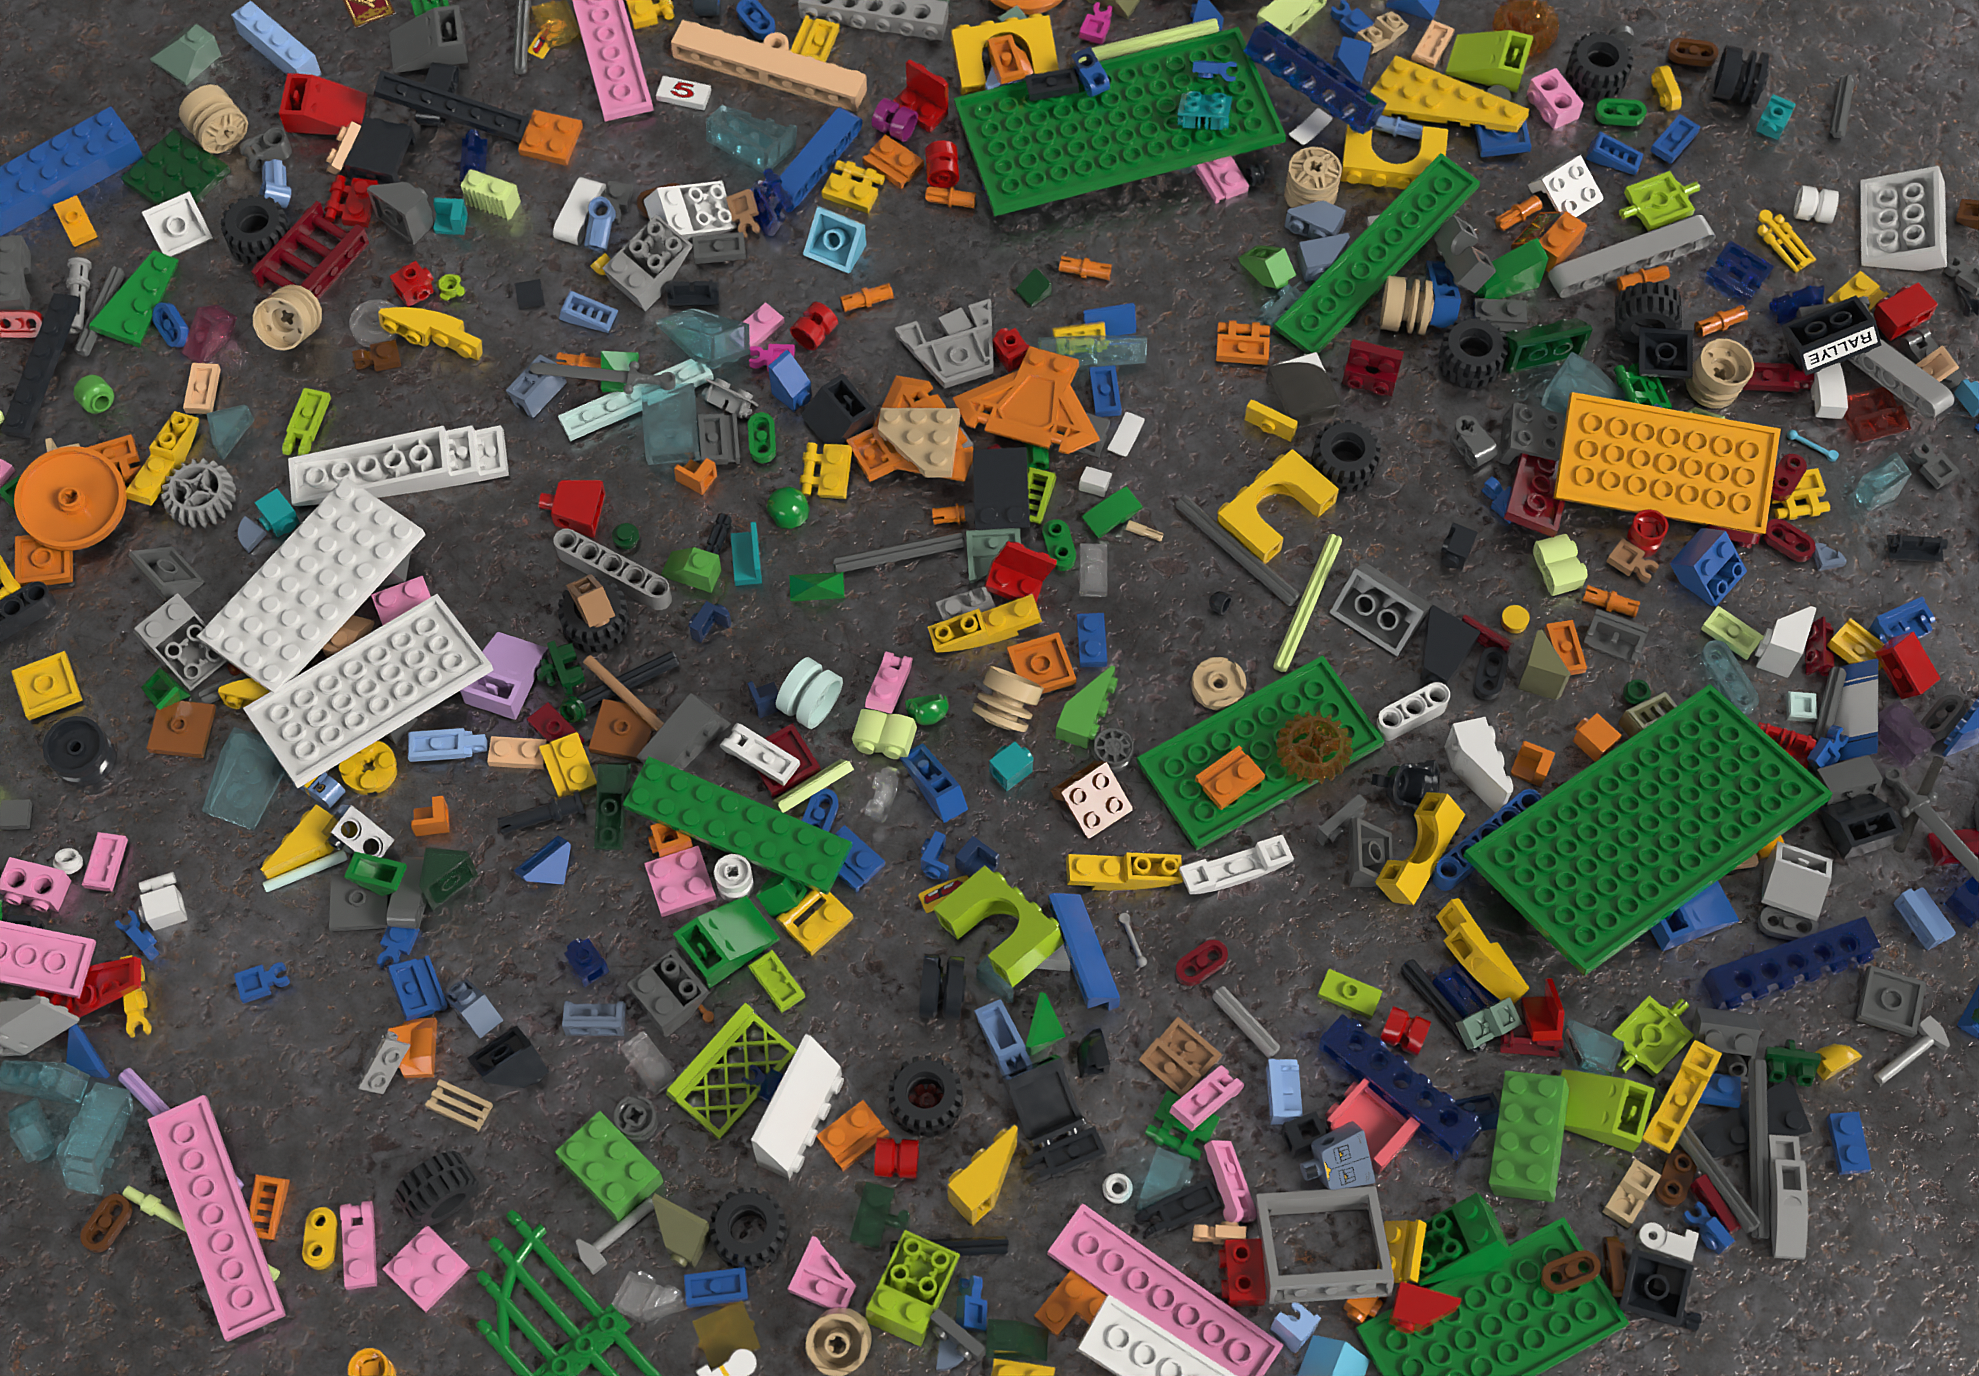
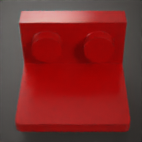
M909 59L906 62V87L893 101L898 103L900 108L905 106L918 113L916 124L931 133L949 114L948 83L941 76H936L928 71L922 64L915 63Z
M1007 541L991 561L984 587H986L987 591L1012 601L1033 594L1037 603L1042 583L1055 568L1057 560L1050 558L1044 552H1035L1027 549L1021 543Z

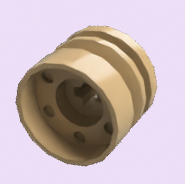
M205 85L192 91L183 100L179 109L181 122L194 135L202 148L209 153L218 154L228 151L236 146L247 132L248 121L246 116L233 104L232 99L218 85Z
M1308 147L1301 149L1293 155L1289 162L1284 194L1287 204L1291 208L1322 200L1334 205L1337 199L1342 166L1339 159L1331 151L1320 147Z
M1388 275L1382 301L1380 330L1397 332L1401 321H1406L1407 333L1411 334L1416 322L1418 323L1417 334L1425 335L1427 326L1431 321L1434 306L1433 282L1426 280L1421 292L1419 291L1420 281L1415 279L1411 290H1406L1405 277Z
M291 284L279 288L272 295L265 298L256 306L253 313V327L257 336L264 344L271 348L284 351L296 347L319 328L322 320V309L318 299L311 291L304 287Z
M1716 339L1709 342L1693 363L1692 379L1686 378L1685 380L1688 392L1699 404L1709 408H1724L1731 405L1752 377L1754 371L1753 358L1749 351L1736 341Z
M990 666L983 683L993 690L992 695L978 693L977 697L988 705L974 703L972 711L983 717L987 722L1003 729L1026 732L1029 725L1018 719V717L1031 719L1033 715L1022 707L1024 703L1037 705L1044 688L1015 673Z

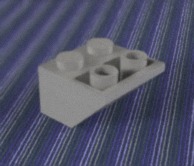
M1777 841L1764 864L1761 902L1817 921L1831 881L1832 859Z

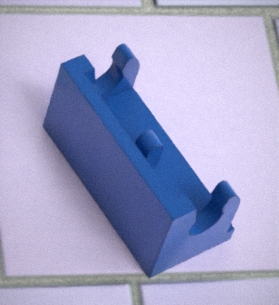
M1922 596L1877 616L1869 627V631L1882 643L1886 644L1895 636L1913 631L1917 638L1925 636L1932 632L1933 629L1930 624L1936 620Z

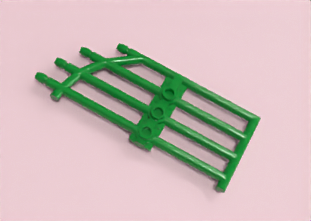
M510 1210L506 1217L525 1240L514 1255L507 1247H504L503 1242L497 1237L489 1240L488 1243L491 1249L498 1253V1257L507 1266L501 1287L495 1281H492V1277L483 1270L476 1277L478 1282L483 1287L485 1286V1290L497 1302V1332L484 1319H481L476 1326L518 1376H577L592 1363L603 1376H619L601 1355L616 1342L645 1376H662L627 1337L625 1332L631 1326L617 1309L610 1304L603 1310L541 1240L547 1233L545 1228L539 1223L532 1229L516 1211ZM532 1249L535 1250L594 1317L581 1331L522 1265ZM516 1277L571 1339L559 1351L556 1352L510 1299ZM509 1317L547 1360L534 1373L529 1370L509 1347Z

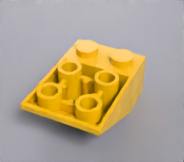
M1015 1125L1009 1130L1006 1128L1002 1129L994 1137V1144L987 1150L982 1148L976 1152L970 1160L972 1163L966 1169L959 1168L948 1179L950 1182L948 1184V1201L971 1226L975 1225L995 1206L1017 1146L1018 1128Z

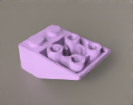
M497 632L482 651L494 670L460 690L465 704L516 720L536 678V671L541 667L540 661L545 659L549 649Z

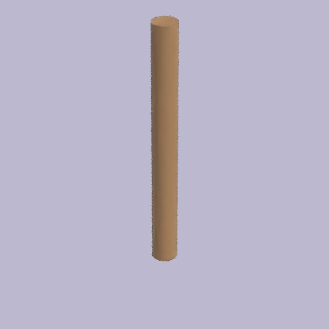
M589 655L583 663L657 732L660 730L664 723L593 656Z

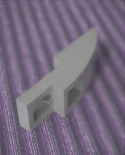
M1768 1135V1169L1771 1190L1769 1217L1773 1258L1804 1260L1807 1244L1808 1197L1805 1161H1801L1799 1137Z

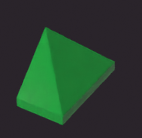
M601 351V369L629 371V363L631 361L638 362L639 354L635 352ZM601 380L602 392H624L623 387L626 383Z
M843 572L789 575L791 602L845 598Z
M160 667L141 687L159 710L191 696Z
M1043 992L1039 993L1025 1049L1028 1056H1032L1066 1037L1046 993Z

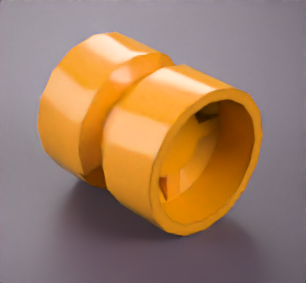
M365 1348L358 1351L351 1358L348 1365L349 1376H396L394 1365L381 1351L374 1348Z

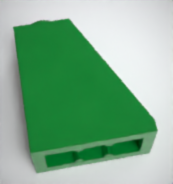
M1533 239L1492 261L1496 272L1474 294L1479 296L1480 299H1502L1539 288L1548 261V256L1539 239Z

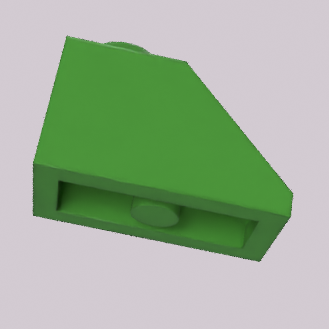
M1256 245L1238 257L1240 263L1266 287L1282 288L1289 283V279L1296 275L1285 248Z
M695 547L672 551L663 568L661 577L712 593L722 571L719 555Z

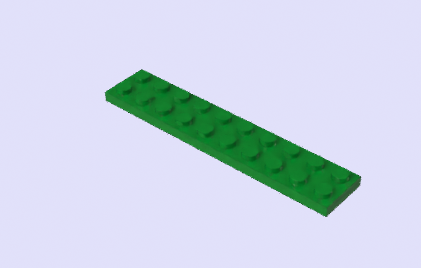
M1440 153L1274 324V329L1306 354L1316 352L1318 355L1386 284L1388 275L1394 276L1479 188L1480 181Z

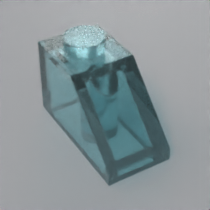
M1896 452L1860 479L1854 490L1856 497L1860 503L1864 504L1868 511H1871L1896 500L1912 473Z
M37 1098L8 1111L10 1136L27 1164L34 1160L40 1161L45 1159L56 1149L53 1133Z
M1157 1147L1136 1210L1142 1211L1155 1205L1156 1201L1181 1191L1183 1186L1189 1187L1194 1170L1189 1169L1191 1159Z

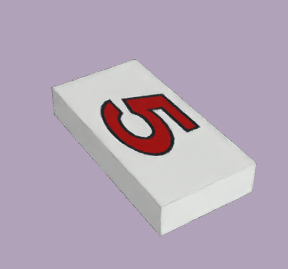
M663 76L656 98L657 101L705 110L711 93V86Z

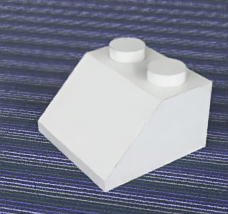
M1810 606L1778 619L1772 629L1767 628L1763 640H1760L1755 652V656L1759 657L1756 667L1788 678L1803 654L1816 608Z

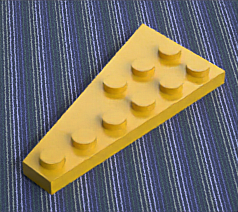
M1399 56L1394 57L1360 105L1361 113H1369V110L1382 112L1384 116H1392V113L1406 115L1408 119L1446 124L1447 120L1460 122L1461 126L1470 127V123L1484 125L1486 129L1517 133L1529 113L1528 108Z

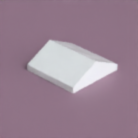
M190 192L142 212L161 252L168 256H175L213 239Z

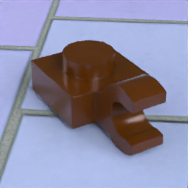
M396 340L371 344V351L363 349L352 351L356 369L374 366L377 372L401 367Z

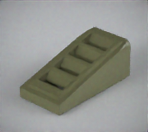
M1663 692L1626 710L1619 720V725L1631 738L1665 715L1658 706L1659 703L1667 713L1677 707V705L1666 692Z

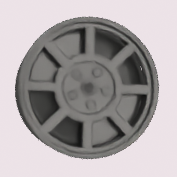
M1106 729L1100 732L1095 739L1094 760L1107 762L1113 773L1120 772L1126 769L1132 760L1133 741L1129 734L1121 729Z
M640 1095L628 1096L622 1099L615 1108L614 1121L616 1127L629 1141L641 1142L654 1134L658 1125V1117L654 1106L646 1097Z

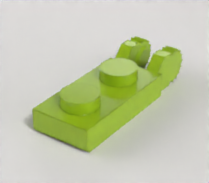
M303 388L286 430L287 435L282 445L283 454H292L296 438L302 439L298 448V456L306 455L310 452L311 442H314L331 400L329 393Z

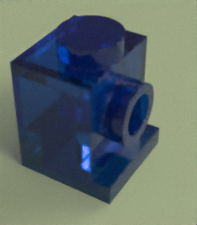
M578 938L569 943L567 946L568 951L564 953L565 958L584 987L609 973L606 961L601 957L589 938L585 940ZM589 954L587 959L580 960L582 957Z

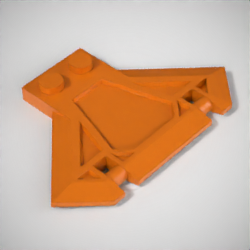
M1029 346L1019 370L953 397V401L956 407L959 408L960 415L966 426L975 428L978 422L986 424V432L1049 449L1051 444L1055 443L1060 445L1059 452L1064 454L1072 453L1100 441L1098 434L1071 387L1072 380L1079 367V359ZM984 410H985V411L991 412V414H987V413H983V412H984ZM1058 431H1061V432H1064L1065 434L1062 435V434H1059V433H1057V432H1058Z
M896 375L882 408H946L938 394L928 395V392L933 390V386L929 381ZM880 412L873 428L846 440L847 445L852 447V454L869 482L897 469L920 473L918 467L911 461L908 462L895 450L894 445L888 440L885 441L879 435L878 423ZM960 427L958 429L952 478L946 479L965 482L973 463L974 449L972 446L963 448L962 445L967 442V438Z

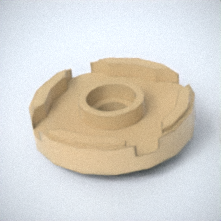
M1223 657L1209 658L1202 661L1193 673L1191 679L1192 693L1196 700L1204 707L1213 710H1224L1243 698L1246 689V677L1241 667L1235 662L1232 663ZM1220 683L1223 687L1216 688L1214 684Z

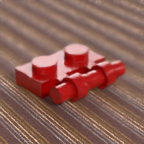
M337 175L335 182H332L330 186L331 196L324 207L326 212L324 218L334 222L335 216H342L343 225L355 226L358 224L361 227L368 228L373 206L367 188L371 185H379L378 181L353 178L351 186H346V178L342 175ZM341 197L347 198L345 205L339 204Z

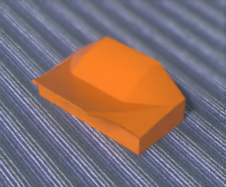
M1012 34L988 39L991 64L997 81L1000 84L1025 78L1026 75L1033 74L1027 53L1015 45Z
M436 1018L413 1019L389 1028L388 1031L398 1035L397 1041L410 1044L407 1053L399 1065L404 1078L434 1077L437 1037Z

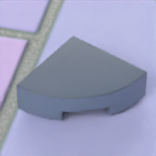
M245 516L239 524L238 537L243 548L250 553L267 533L262 527Z
M1815 543L1816 548L1813 558L1818 571L1845 566L1847 561L1842 553L1826 547V544Z
M940 1339L936 1371L950 1370L964 1360L955 1351L957 1346L949 1339L945 1342Z

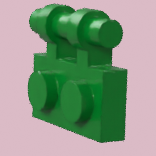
M1632 364L1627 369L1628 372H1626L1623 365L1614 368L1616 374L1615 381L1625 394L1624 401L1654 406L1657 403L1662 408H1672L1659 377L1639 376V364Z
M1167 1090L1154 1115V1119L1163 1123V1125L1159 1129L1149 1124L1145 1135L1155 1139L1154 1143L1160 1146L1165 1144L1178 1151V1155L1185 1159L1188 1156L1199 1161L1203 1151L1193 1145L1195 1141L1203 1145L1209 1142L1220 1117L1212 1114L1193 1131L1189 1130L1170 1113L1172 1105L1182 1097ZM1171 1129L1186 1135L1185 1141L1169 1134Z

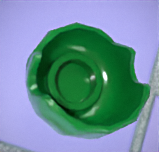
M790 486L779 488L767 500L768 513L780 528L792 529L801 526L808 518L809 505L806 497L799 489Z
M940 694L907 699L905 700L907 714L917 724L933 725L945 717L949 709L947 698L943 696L944 699H942Z

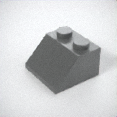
M408 182L371 185L367 188L376 218L412 244H415L434 226L432 210L427 201L428 196L420 187L415 188Z

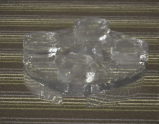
M887 766L881 770V773H876L872 788L876 789L873 800L869 799L865 810V815L870 816L871 820L883 823L888 815L883 814L885 807L891 808L899 781V778L895 777V775L899 773V769Z

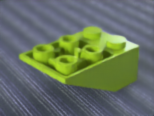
M1511 30L1457 34L1445 75L1489 86L1501 85L1509 91L1517 93L1533 36Z
M1562 1069L1560 1076L1566 1078L1569 1086L1564 1130L1633 1153L1641 1143L1655 1088L1624 1078Z
M904 1230L867 1306V1322L921 1347L931 1326L930 1317L939 1308L960 1254Z

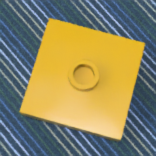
M65 651L11 671L28 720L82 701L68 655Z

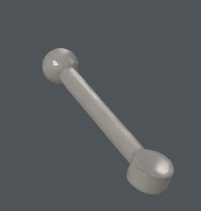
M1122 913L1119 915V923L1125 927L1137 957V966L1144 967L1147 964V959L1142 956L1130 927V916L1127 913Z

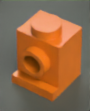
M659 823L650 825L653 834L648 837L652 853L658 852L660 858L693 847L690 836Z
M1388 1296L1348 1299L1343 1309L1347 1311L1346 1314L1351 1320L1362 1324L1368 1315L1374 1318L1384 1303L1379 1298L1385 1301Z

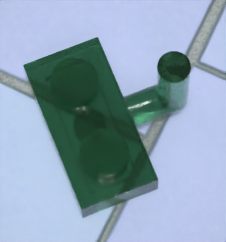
M870 1182L865 1183L850 1242L879 1249L886 1225L903 1230L910 1227V1214L908 1211L901 1210L898 1215L889 1213L895 1189Z

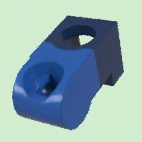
M1091 47L1070 55V68H1074L1078 80L1083 84L1089 97L1110 89L1109 79ZM1086 57L1085 61L1079 63L1080 58Z

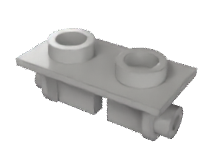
M706 378V381L711 384L709 388L706 387L702 392V397L705 398L706 402L723 408L726 400H728L729 403L725 410L730 413H736V416L741 419L744 417L748 419L752 413V409H750L751 404L758 407L759 404L751 400L752 394L740 388L738 392L730 390L731 384L719 378H716L715 382Z
M388 1031L387 1034H383L381 1042L375 1051L376 1055L371 1058L365 1071H362L360 1074L362 1079L358 1089L384 1094L410 1044L397 1041L398 1035L394 1032Z

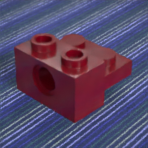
M1352 339L1342 384L1348 385L1353 389H1364L1378 395L1392 396L1404 351Z

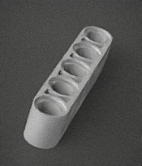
M1881 339V346L1848 359L1928 419L1936 417L1954 404V396L1946 386Z
M562 529L555 534L554 545L561 561L587 575L592 574L599 581L603 578L608 579L610 585L615 583L619 591L622 590L627 596L652 609L664 610L671 604V591L669 583L665 578L571 529ZM566 544H572L570 547H563ZM588 556H595L592 559H585ZM613 567L618 568L615 571H608L610 568ZM635 579L641 580L638 583H630ZM657 591L664 592L661 595H653Z

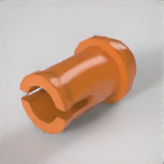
M956 503V506L932 508L934 525L952 522L961 524L960 522L966 521L964 505L959 506Z

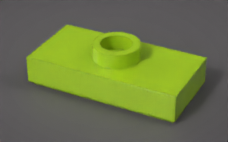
M773 950L748 965L749 970L781 1013L805 998V993Z
M1328 969L1317 997L1372 1019L1383 991Z

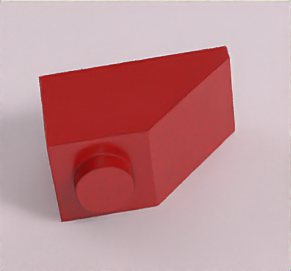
M1401 1281L1396 1289L1389 1324L1396 1325L1395 1329L1403 1333L1412 1334L1414 1331L1420 1332L1455 1312L1460 1305L1461 1298Z

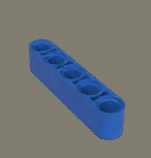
M841 107L836 109L777 179L772 189V195L792 207H797L858 135L863 120Z
M1532 789L1523 790L1438 861L1433 873L1434 885L1440 890L1448 891L1455 888L1476 869L1461 854L1482 840V837L1488 836L1504 825L1502 820L1510 821L1526 810L1522 803L1533 805L1542 799L1540 793ZM1441 871H1450L1453 877H1445Z

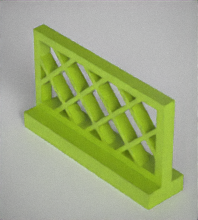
M744 1003L667 1089L666 1096L674 1103L679 1104L720 1140L790 1061L797 1049L758 1017L747 1003ZM753 1022L763 1030L764 1041L747 1042L746 1030ZM767 1034L774 1040H767ZM741 1036H743V1042H736ZM768 1045H781L788 1053L782 1060L769 1061ZM764 1046L765 1061L748 1062L747 1047ZM733 1047H743L744 1063L727 1064V1051ZM723 1057V1064H717ZM776 1065V1067L771 1072H769V1066ZM765 1066L766 1078L762 1082L749 1083L748 1067ZM745 1067L746 1083L728 1084V1068ZM711 1069H724V1085L708 1086L707 1074ZM704 1078V1086H697ZM750 1087H757L750 1095ZM746 1088L747 1099L743 1104L730 1105L729 1089ZM725 1089L726 1105L709 1106L708 1090ZM692 1091H704L705 1107H692L685 1101V1098ZM731 1109H738L732 1116H730ZM706 1111V1118L699 1112ZM709 1111H727V1122L720 1130L710 1122Z

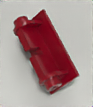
M1824 616L1812 622L1806 641V675L1820 671L1822 676H1829L1830 669L1835 667L1834 653L1826 650H1831L1826 645L1833 638L1834 628L1831 627L1830 623H1826Z
M1519 1025L1501 1035L1500 1053L1559 1057V1050L1563 1048V1037L1562 1040L1532 1041L1527 1025Z

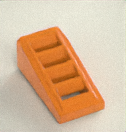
M265 1175L255 1176L248 1211L253 1225L255 1221L270 1224L269 1229L254 1227L258 1238L275 1240L290 1179ZM265 1185L277 1187L276 1193L264 1191ZM261 1198L275 1199L274 1205L260 1203ZM258 1209L272 1211V1216L257 1215Z

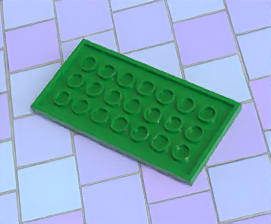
M1322 655L1138 756L1136 762L1197 851L1384 745L1385 741ZM1240 745L1242 751L1265 774V778L1220 810L1203 791V787L1195 781V777Z
M1562 1217L1510 1245L1513 1256L1484 1271L1446 1279L1429 1288L1433 1291L1461 1298V1302L1455 1312L1420 1332L1414 1331L1412 1334L1396 1330V1325L1389 1324L1392 1308L1356 1327L1355 1331L1381 1376H1537L1624 1329L1629 1325V1322L1622 1310L1619 1309L1617 1302L1599 1274L1593 1281L1560 1294L1550 1293L1542 1286L1540 1274L1546 1264L1584 1250L1568 1222ZM1578 1264V1269L1581 1272L1586 1273L1588 1271L1586 1265ZM1550 1275L1552 1282L1560 1283L1558 1275Z

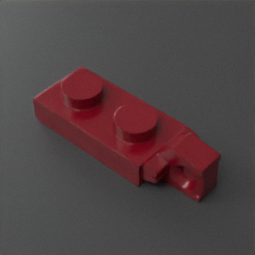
M1754 362L1752 377L1742 390L1795 392L1799 391V389H1811L1814 383V373L1805 376L1803 371H1799V368L1794 367V364Z

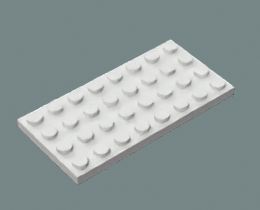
M345 477L197 637L201 642L268 691L275 693L283 684L292 680L301 672L426 534L419 526Z
M436 594L283 684L275 693L271 691L243 709L293 783L299 788L492 672L494 669L439 595Z

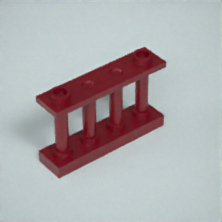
M316 201L304 211L303 216L268 254L255 264L251 273L256 285L262 288L268 280L280 287L290 284L297 285L276 272L286 262L308 275L307 279L298 286L311 291L319 299L368 246L369 240L365 229L358 224L348 232L324 218L325 213L319 201ZM317 227H320L341 241L334 249H329L309 236ZM302 244L325 259L317 267H313L293 255V253Z

